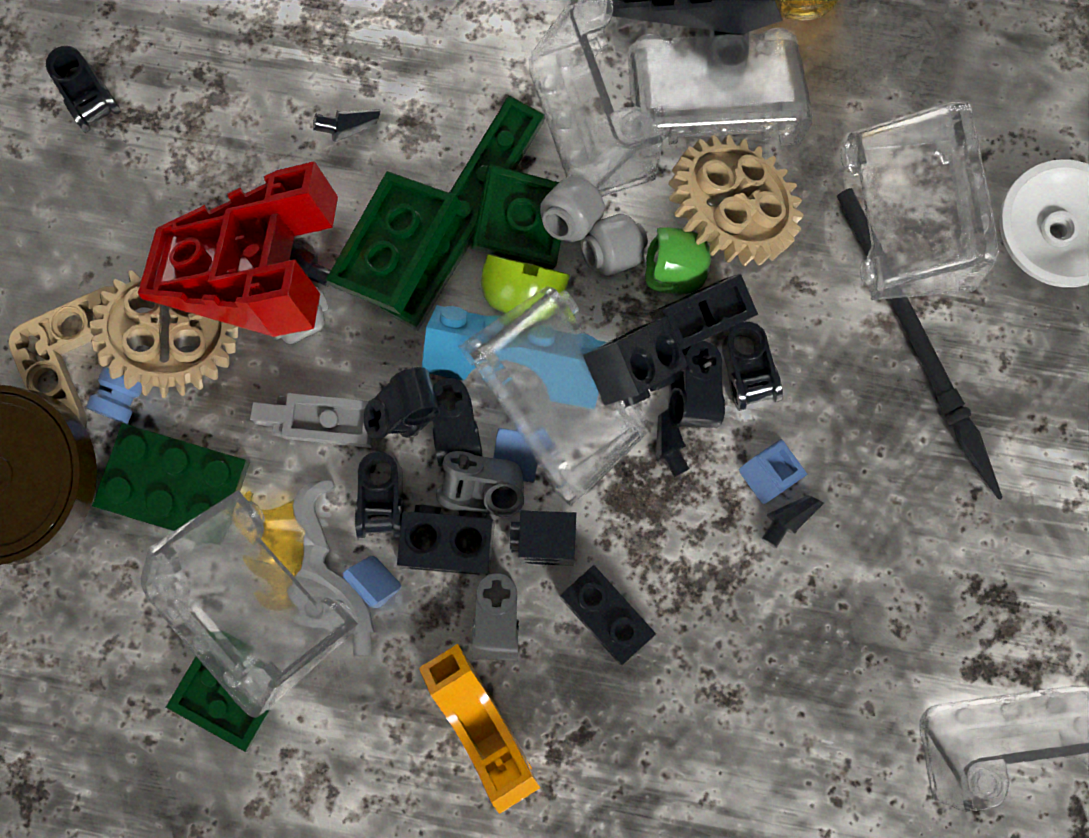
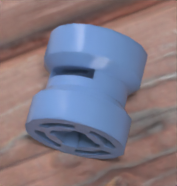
M103 367L98 378L100 387L96 394L90 396L86 409L115 421L128 424L133 412L130 407L131 403L142 392L141 383L137 382L130 389H126L123 379L124 375L111 379L109 368Z

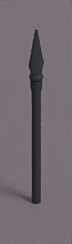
M849 188L837 195V198L938 395L937 399L943 413H947L945 417L947 424L953 425L958 443L996 498L1001 500L1003 497L981 433L969 417L971 416V410L968 407H963L965 402L958 390L954 389L853 189Z

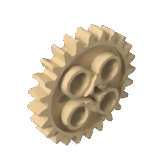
M712 135L707 142L699 139L693 147L689 146L673 167L672 172L675 175L668 183L669 186L675 189L670 195L669 200L681 204L674 212L675 217L687 218L688 220L683 228L684 232L695 230L698 233L696 243L698 245L705 241L710 243V255L712 256L719 249L724 251L727 263H730L738 255L742 266H746L752 259L758 265H762L768 258L773 261L795 241L794 237L801 230L797 223L804 215L796 210L801 204L802 199L790 194L797 185L796 183L784 181L783 177L787 174L788 170H776L773 167L776 161L775 156L765 160L762 157L761 146L751 151L748 149L747 139L744 138L736 146L731 135H727L722 142L715 135Z
M130 270L128 271V284L117 279L113 280L115 294L106 291L100 293L103 305L93 306L95 320L90 321L91 335L94 336L91 338L93 350L99 352L97 355L100 366L110 365L108 368L111 379L124 375L123 379L126 389H130L137 382H140L143 395L147 396L152 387L156 386L159 387L162 398H166L169 387L175 386L179 394L184 396L186 392L185 384L191 382L197 389L201 390L203 389V375L217 380V366L228 368V354L236 352V340L234 338H238V326L193 313H182L179 309L169 307V360L163 363L160 361L162 348L160 337L162 333V305L144 300L137 294L142 277L140 278L134 271ZM144 307L152 309L145 313H139L135 311L139 308ZM141 345L151 347L149 350L143 352H137L132 350L133 348ZM184 346L196 348L193 352L188 353L181 352L178 349Z

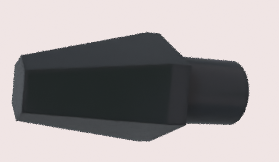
M381 110L337 111L335 117L315 113L313 130L332 134V140L337 142L376 125Z
M293 241L290 260L295 259L310 280L328 287L330 284L326 281V278L331 270L318 264L317 255Z
M668 409L658 415L656 461L665 459L675 478L690 470L680 452L681 449L686 447L680 428L674 427L671 424Z
M806 496L768 513L767 517L772 523L761 539L773 548H777L787 532L796 534L798 529L824 502L812 496Z

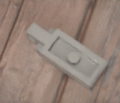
M287 393V396H278L277 405L252 403L250 420H253L255 425L273 427V436L289 440L372 447L373 438L367 434L364 426V411L369 401Z

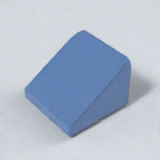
M498 428L493 458L508 459L515 462L523 472V481L534 483L542 436Z
M782 439L754 456L739 469L744 480L763 504L768 503L808 475Z
M375 556L367 557L342 573L344 575L343 578L371 608L379 609L401 588L398 580Z

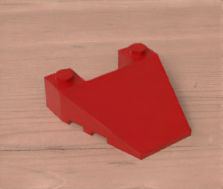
M313 161L276 170L263 176L265 184L247 193H244L241 187L228 193L230 201L208 210L203 205L163 224L155 230L137 294L147 301L272 337L314 329L321 294L295 259L290 260L294 236L333 228L338 195L316 162Z

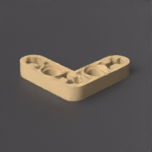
M112 286L99 288L20 324L14 328L8 341L10 352L25 388L40 392L37 384L39 377L46 371H55L58 375V384L54 390L44 394L66 405L79 418L85 429L87 424L86 413L61 355L91 342V338L94 336L91 335L90 321H93V319L86 310L89 308L93 311L94 305H103L100 294L102 291L115 294L114 287ZM79 315L83 323L79 333L70 337L64 336L62 333V323L69 316ZM33 335L41 339L35 343V348L38 355L45 360L38 362L36 356L24 348L29 345V336Z

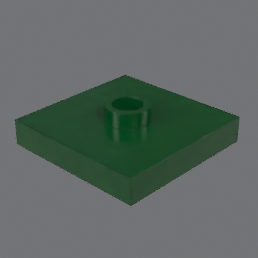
M489 164L486 169L471 249L554 269L557 266L561 240L551 236L545 229L540 214V207L546 195L559 182Z

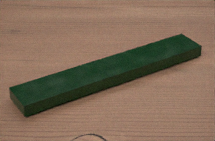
M508 95L449 192L455 194L462 204L400 315L380 306L381 311L419 331L473 241L487 167L489 164L515 170L543 125L545 114Z

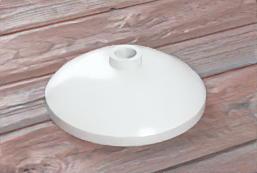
M1063 159L1038 164L1023 173L1009 188L1004 197L999 218L1003 243L1014 262L1027 274L1041 282L1053 286L1071 288L1089 285V164ZM1050 228H1056L1060 232L1061 238L1052 236Z

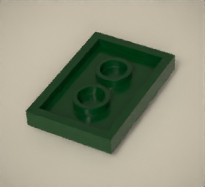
M386 171L328 274L326 281L336 289L401 315L460 208L461 201L455 194Z
M122 423L92 506L222 546L250 462Z

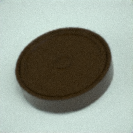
M0 385V565H19L40 560L52 554L67 543L77 532L93 502L97 482V464L93 444L88 432L79 418L66 405L41 392L15 386Z

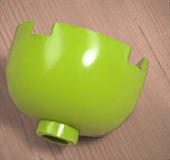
M487 254L482 269L481 287L483 296L490 307L502 312L503 317L509 321L528 325L529 319H545L554 314L561 306L568 289L570 274Z

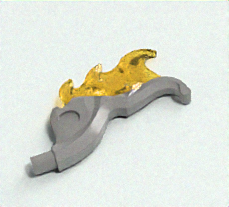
M330 480L307 484L298 491L294 500L270 510H263L254 506L252 501L253 493L248 491L238 503L237 518L243 531L254 538L260 546L261 554L257 560L248 555H244L243 559L249 570L256 576L265 579L273 589L268 596L261 592H256L254 595L258 602L265 608L274 611H288L298 607L299 614L295 615L294 622L311 628L340 626L346 628L349 634H353V656L372 655L371 633L375 631L371 613L366 602L345 579L329 570L325 564V558L330 549L316 515L315 502L321 494L333 492L336 488L335 484Z

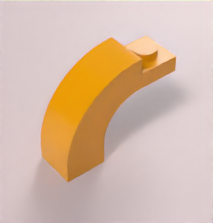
M456 644L419 667L431 697L462 742L499 814L540 789L532 772V767L517 739L460 646Z

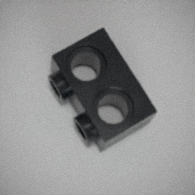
M738 274L719 280L653 310L649 314L652 321L668 316L680 347L683 350L757 316L758 312L742 275Z
M668 316L635 327L583 355L604 406L623 400L625 407L644 401L651 396L649 390L653 392L674 383L673 374L688 366Z
M415 505L414 512H402L397 558L398 567L402 569L480 576L490 574L495 523L493 519L485 518L486 513L465 510L459 511V516L442 515L441 507L431 505ZM424 526L435 528L437 539L434 545L425 550L417 549L414 545L416 531ZM467 530H475L482 537L480 548L470 554L461 552L457 544L459 536Z
M520 510V522L511 521V553H518L520 564L574 566L577 512Z
M595 565L589 568L560 595V599L619 665L627 662L656 635L654 630Z

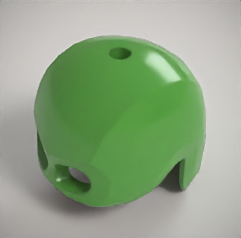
M670 227L657 228V236L650 243L646 256L645 279L649 288L660 293L676 295L688 294L700 289L707 280L711 267L708 242L705 241L698 245L696 243L698 233L694 231L684 232L682 228ZM658 251V257H657V261H656V263H655V262H654V256H655L656 252Z

